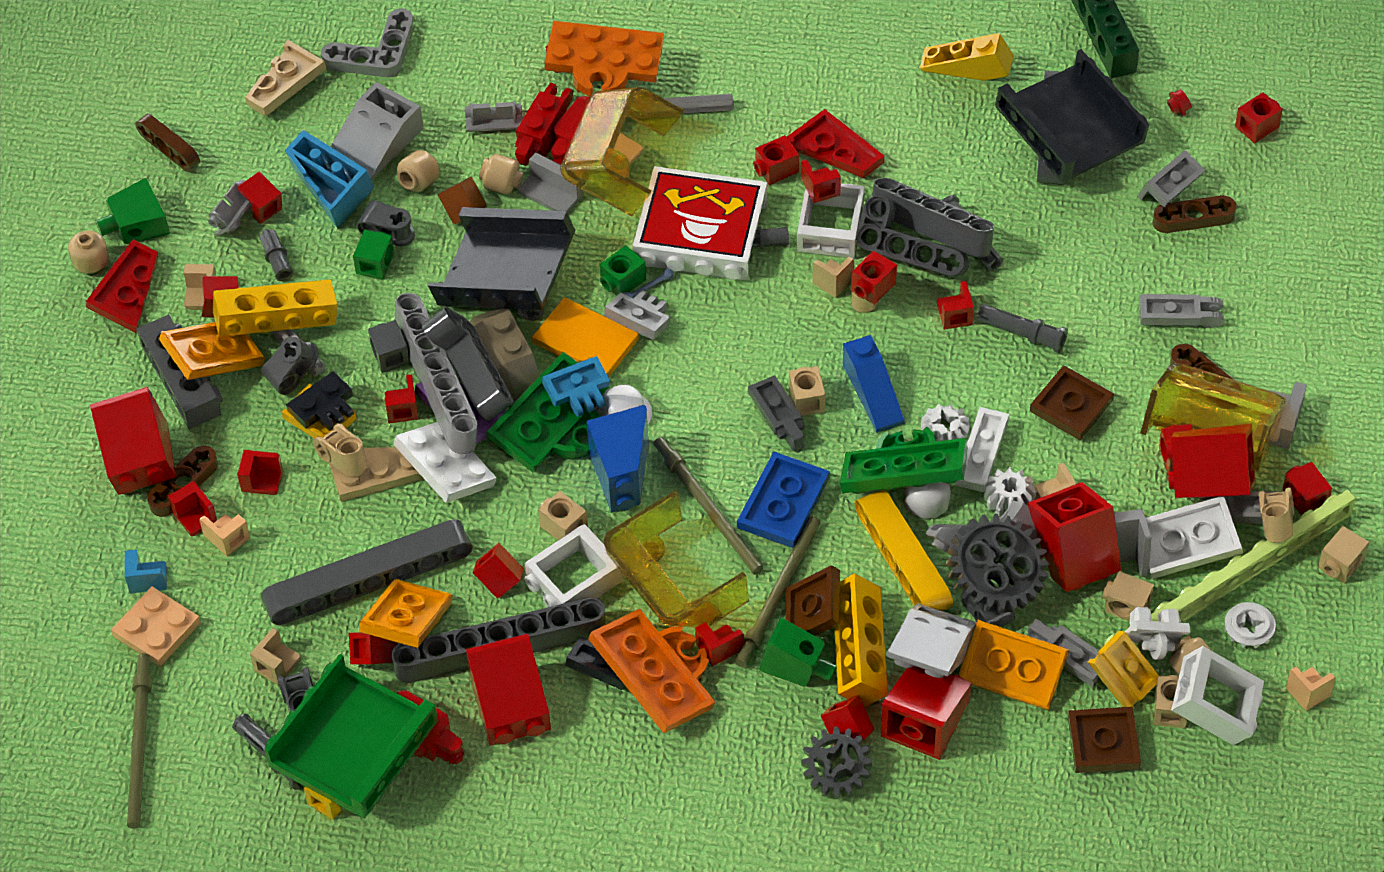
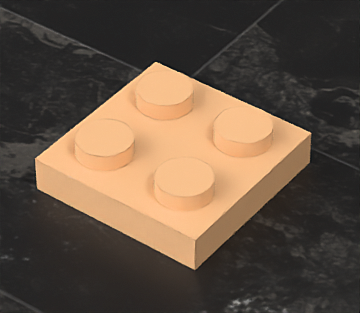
M151 587L111 629L113 637L139 654L145 653L150 655V661L161 667L201 624L198 615L156 588Z

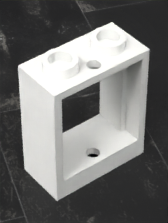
M841 184L840 196L814 203V205L854 209L851 230L809 226L813 202L805 189L797 231V252L855 258L857 247L856 232L864 208L865 186Z
M585 524L525 562L526 576L524 580L532 592H538L543 597L547 608L585 598H599L623 581L622 563ZM579 550L598 572L563 594L544 573Z
M1201 646L1183 657L1171 710L1224 741L1235 745L1246 738H1250L1257 728L1256 717L1263 699L1262 689L1264 681L1208 648ZM1208 675L1240 693L1235 717L1203 699Z

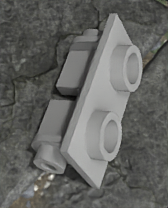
M516 101L496 103V107H490V103H470V106H465L466 132L517 129L523 120L521 103L516 104Z
M244 180L234 182L223 196L231 204L230 206L224 200H221L209 214L210 219L208 223L214 228L218 227L214 234L215 236L226 232L228 234L234 232L241 224L239 220L241 216L252 209V204L238 191V186Z

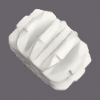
M1009 466L1006 473L997 469L994 477H988L986 488L984 489V498L987 501L988 511L996 510V514L1000 517L1006 512L1012 500L1028 506V502L1036 498L1037 491L1035 486H1033L1032 476L1024 477L1022 469L1014 473Z

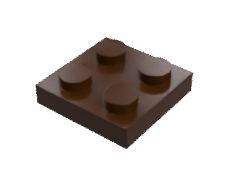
M1063 365L1030 404L1029 412L1081 440L1113 402L1114 393Z
M830 565L787 587L786 620L814 636L840 624V570Z
M1133 707L1068 710V724L1075 773L1140 769L1141 759Z

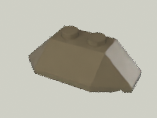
M505 308L493 309L474 316L470 323L480 336L513 398L512 404H514L536 381L540 373L533 353L510 310Z

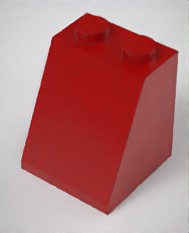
M148 387L90 404L107 476L118 495L176 478L168 422Z
M1252 424L1174 432L1171 436V441L1166 442L1167 459H1172L1173 471H1169L1168 474L1169 489L1175 490V498L1250 495L1256 485Z
M1080 482L1028 502V508L1037 536L1041 539V548L1047 551L1044 557L1049 562L1048 569L1051 578L1066 592L1078 590L1084 585L1106 579L1110 575L1122 571L1114 508L1086 484Z
M528 634L466 649L471 685L489 746L507 744L517 738L538 736L545 731L551 730L550 714Z
M914 665L912 668H906L882 703L881 737L940 760L970 701L971 683L955 674L937 678L926 674L925 669Z

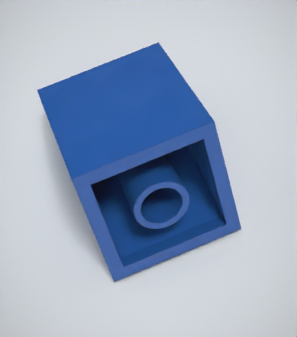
M645 405L587 421L589 456L611 513L620 510L626 511L641 503L649 447L647 408Z

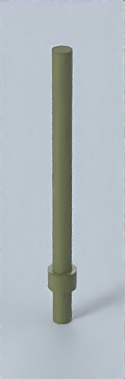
M658 437L653 444L664 457V464L672 473L677 474L754 575L760 573L763 569L762 564L687 469L684 458L678 451H674L664 437Z
M814 516L809 517L755 624L747 630L744 636V645L735 660L739 667L746 668L754 651L760 648L765 638L763 634L821 523L818 518Z
M145 653L137 656V672L133 677L132 690L135 692L127 827L133 829L140 827L148 693L152 689V677L149 676L150 655Z

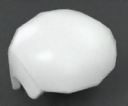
M940 482L927 484L923 487L905 486L904 505L914 516L924 519L937 518L948 510L951 496L950 485Z

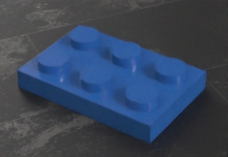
M773 451L737 520V528L794 548L830 478V471Z

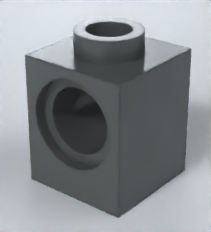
M396 320L381 323L368 329L370 345L382 373L410 364L407 345Z

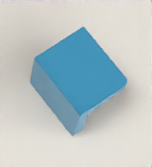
M137 550L125 551V580L129 593L147 592L151 587L159 591L167 590L166 562L141 563Z

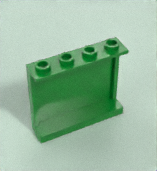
M339 654L333 663L330 662L325 666L321 678L315 686L307 689L303 696V701L298 708L292 710L287 715L280 731L268 739L264 750L268 766L365 819L438 722L436 706L426 699L419 706L346 667L344 656Z

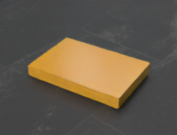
M566 297L561 300L532 336L533 344L557 356L565 352L578 363L597 356L608 377H610L639 340V333Z
M215 322L162 331L159 337L160 342L187 380L263 366L266 359L248 334L219 337Z
M394 579L359 622V632L418 648L452 604L453 595Z
M978 620L959 676L970 682L972 686L1049 711L1069 654V649Z

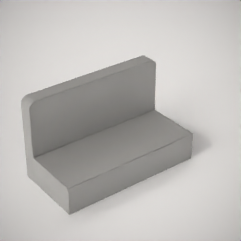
M1184 150L1151 178L1137 197L1142 200L1150 193L1165 207L1204 173L1205 169Z
M535 152L529 159L530 176L518 189L520 195L550 210L567 211L568 213L584 195L583 176Z
M1295 382L1291 395L1272 390L1268 391L1255 431L1254 440L1286 449L1290 448L1303 405L1306 384Z
M1143 509L1114 513L1120 562L1136 560L1141 577H1147L1152 537Z

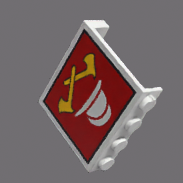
M654 166L633 243V252L645 261L646 267L748 281V262L761 209H765L767 204V182Z

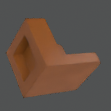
M472 176L438 194L453 224L461 222L458 215L462 207H487Z

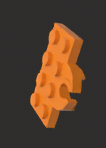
M553 21L545 58V70L573 73V85L577 93L582 92L591 97L593 94L592 83L594 81L604 82L601 86L602 98H608L613 95L618 97L625 90L628 80L656 83L664 33Z
M638 609L592 631L588 640L660 730L666 733L713 708L715 700L699 682L710 659H707L705 648L699 649L694 657L684 655L681 650H690L697 638L682 631L683 627H669L658 632L641 609Z

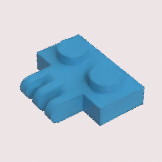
M597 356L542 378V384L553 405L556 407L569 402L577 417L584 414L581 403L588 413L594 411L591 399L594 400L598 408L605 406L604 398L599 390L609 386L610 379Z

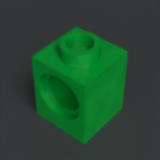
M364 229L353 254L356 274L381 280L384 279L395 254L392 235Z
M625 245L600 263V282L605 290L608 292L612 291L615 295L630 292L646 280L645 261Z

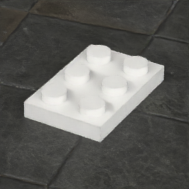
M438 422L395 436L393 445L445 503L494 487L497 477L473 451L468 454L453 452L449 448Z
M1224 496L1146 518L1152 537L1149 572L1152 579L1243 554L1242 546Z

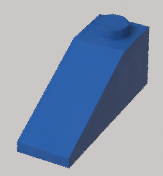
M868 335L843 343V367L876 433L904 424L905 420L886 366L872 336Z

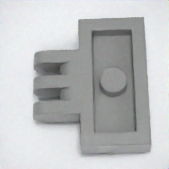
M643 290L634 298L620 293L605 306V317L652 340L656 339L670 323V316L664 314L668 307V302L661 300L658 303V297L651 295L648 298L649 294Z

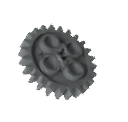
M995 513L989 522L984 514L978 522L972 518L967 527L962 525L958 531L959 535L955 534L951 540L953 545L949 547L947 554L952 557L948 559L946 566L953 567L954 569L951 570L948 577L958 578L954 589L964 588L966 591L962 598L966 599L972 596L974 598L973 607L982 602L984 603L985 612H988L991 606H995L997 614H1001L1006 606L1008 611L1013 613L1017 605L1024 609L1028 601L1033 602L1038 596L1037 593H1040L1045 585L1042 582L1046 580L1048 573L1042 570L1046 569L1049 562L1041 560V558L1047 551L1046 549H1037L1036 546L1041 541L1040 538L1031 540L1029 537L1033 531L1032 528L1024 532L1021 530L1022 521L1017 522L1014 526L1011 525L1010 516H1007L1003 522H1000L998 514ZM996 540L1003 541L1007 548L999 546ZM970 553L979 555L982 561L974 560ZM1013 566L1020 567L1024 574L1016 572ZM987 579L994 580L999 588L991 586Z

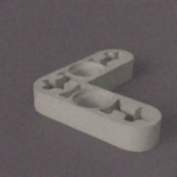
M406 9L392 11L388 16L378 48L343 43H329L325 45L321 50V57L325 61L326 68L333 71L379 77H393L397 75L401 70L414 30L413 15ZM401 23V30H398L397 24ZM391 40H400L401 44L397 46H390L388 45V42ZM388 56H391L392 62H389V64L387 65L389 60ZM358 57L368 58L364 63L354 62Z

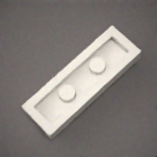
M983 407L979 408L967 443L968 452L964 480L955 482L956 486L984 493L986 481L991 475L1009 421V414Z

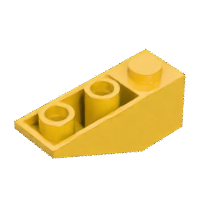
M997 33L925 47L920 69L925 72L985 81L1009 76L1014 55L1001 34Z

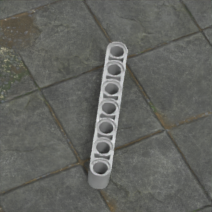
M413 293L401 294L395 301L394 320L397 321L407 345L410 361L419 381L422 382L428 397L427 399L449 448L458 454L471 453L476 447L478 426L476 417L445 350L435 345L422 329V325L430 317L421 298Z

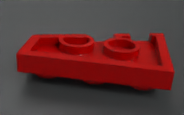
M823 109L787 136L797 152L862 178H865L884 164V155L826 109Z
M133 239L88 297L86 308L137 333L136 328L139 326L158 260V252Z

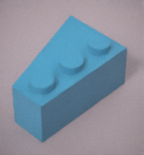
M304 130L285 149L292 168L337 229L374 189L367 169Z

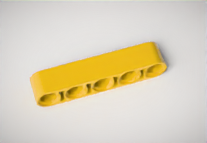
M881 489L855 500V509L859 519L912 604L915 606L919 603L940 611L953 607V598L950 590L888 492Z

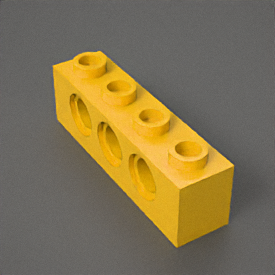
M331 279L213 291V314L219 337L336 325L337 301Z
M854 573L840 581V624L834 626L838 695L847 699L859 695L864 707H867L888 695L881 587Z

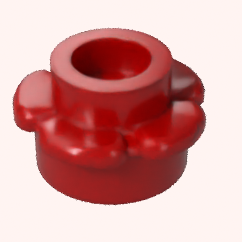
M1181 89L1169 92L1170 99L1167 100L1169 108L1175 115L1180 112L1182 116H1185L1186 111L1192 108L1187 95Z

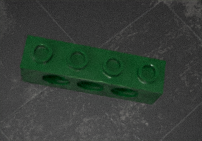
M1071 0L1110 79L1136 73L1139 48L1115 1Z

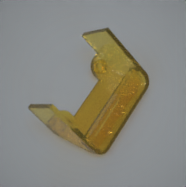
M642 87L595 92L586 104L561 163L560 172L563 178L632 217L650 196L652 190L627 177L630 169L629 160L623 153L614 149L625 119L628 116L658 134L665 136L681 117L684 110Z
M1173 363L1168 366L1152 388L1140 434L1146 435L1153 425L1157 430L1161 431L1162 428H1167L1171 425L1191 424L1194 429L1252 424L1254 447L1252 470L1258 471L1268 455L1286 399L1277 393L1185 364Z
M675 490L608 531L604 537L605 551L663 624L695 628L706 622L710 627L749 602L747 577L744 572H741L703 597L695 599L690 603L657 563L665 553L664 542L659 535L683 521L679 494Z

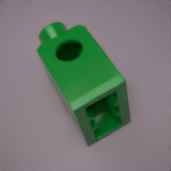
M146 178L108 197L106 203L110 215L95 220L102 236L117 231L124 244H130L133 239L139 242L170 234L166 216Z
M780 617L767 643L759 670L805 687L808 685L813 674L830 682L837 665L821 657L825 645L823 640Z

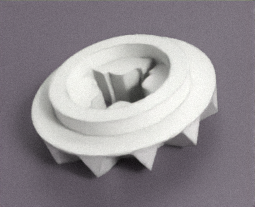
M938 403L936 408L927 409L926 414L921 420V430L928 427L934 433L935 441L966 438L969 432V417L964 415L963 409H955L952 403L948 407L941 406ZM941 418L946 419L950 423L949 431L941 424Z
M1246 602L1237 604L1228 611L1225 617V632L1230 635L1231 642L1237 641L1241 644L1242 648L1248 645L1254 646L1257 649L1263 643L1268 644L1275 633L1276 623L1273 615L1267 608L1256 603ZM1246 618L1252 626H1255L1254 633L1249 632V629L1244 627Z

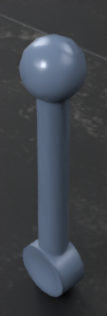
M665 269L662 275L631 293L625 292L623 294L634 298L642 290L646 291L665 279L671 280L674 273L671 269Z

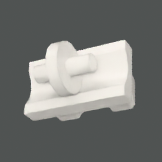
M1137 607L1130 613V627L1125 632L1133 642L1142 643L1143 650H1150L1151 656L1155 660L1164 659L1167 651L1175 650V645L1180 642L1183 634L1188 635L1190 633L1189 623H1181L1178 609L1162 610L1158 614L1159 622L1152 621L1149 608Z

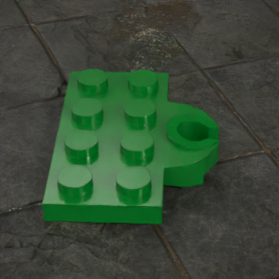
M562 352L495 422L486 434L488 439L532 473L551 453L567 459H578L588 456L589 445L579 443L575 437L581 434L588 436L587 421L600 417L599 413L595 410L588 413L582 403L580 405L584 414L578 417L575 415L569 402L556 407L553 405L542 384V378L578 363L565 352ZM607 386L600 389L601 395L607 394L610 387ZM591 399V401L593 402V405H594V407H595V406H596V403L594 402L593 399Z
M926 427L923 430L914 429L912 432L913 440L904 442L902 431L891 435L884 432L878 439L876 449L845 453L840 480L842 494H862L866 491L879 489L890 491L897 487H923L931 483L943 482L951 484L958 480H964L968 452L966 438L935 441L934 433Z

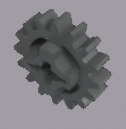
M834 727L833 734L831 735L823 729L821 730L822 738L819 740L812 736L810 739L813 747H804L803 749L804 754L809 757L801 759L802 767L809 768L803 773L804 778H813L810 784L811 788L815 790L821 786L822 796L824 797L827 796L829 791H834L835 799H839L840 791H845L850 797L852 796L851 788L853 786L860 790L863 788L861 778H870V772L865 769L872 766V759L865 757L870 753L869 746L860 747L863 738L858 736L852 739L851 729H847L844 735L840 734L838 727ZM836 743L835 746H832V747L827 748V749L824 748V747H826L827 745ZM850 748L857 754L859 763H856L854 759L849 757ZM841 755L843 765L838 764L832 771L831 761L835 762ZM815 762L818 763L819 766L824 767L825 771L823 778L818 774L815 768ZM849 777V779L843 782H837L842 778Z

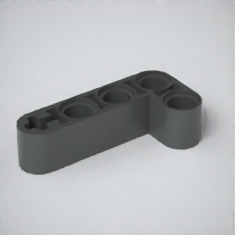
M876 195L867 200L856 232V240L860 247L945 275L960 276L967 272L970 261L966 253L891 229L896 214V206L892 199ZM880 201L886 204V212L882 217H878L874 211L875 205ZM871 229H874L878 235V239L873 245H869L866 241V234ZM897 238H902L905 242V249L897 254L893 249V243ZM926 246H929L933 252V256L928 262H924L920 256L921 250ZM942 257L951 259L956 257L960 265L959 267L952 268L951 264L940 261Z
M445 306L422 325L426 336L435 345L446 351L472 403L484 419L491 421L513 403V398L480 336L465 317Z

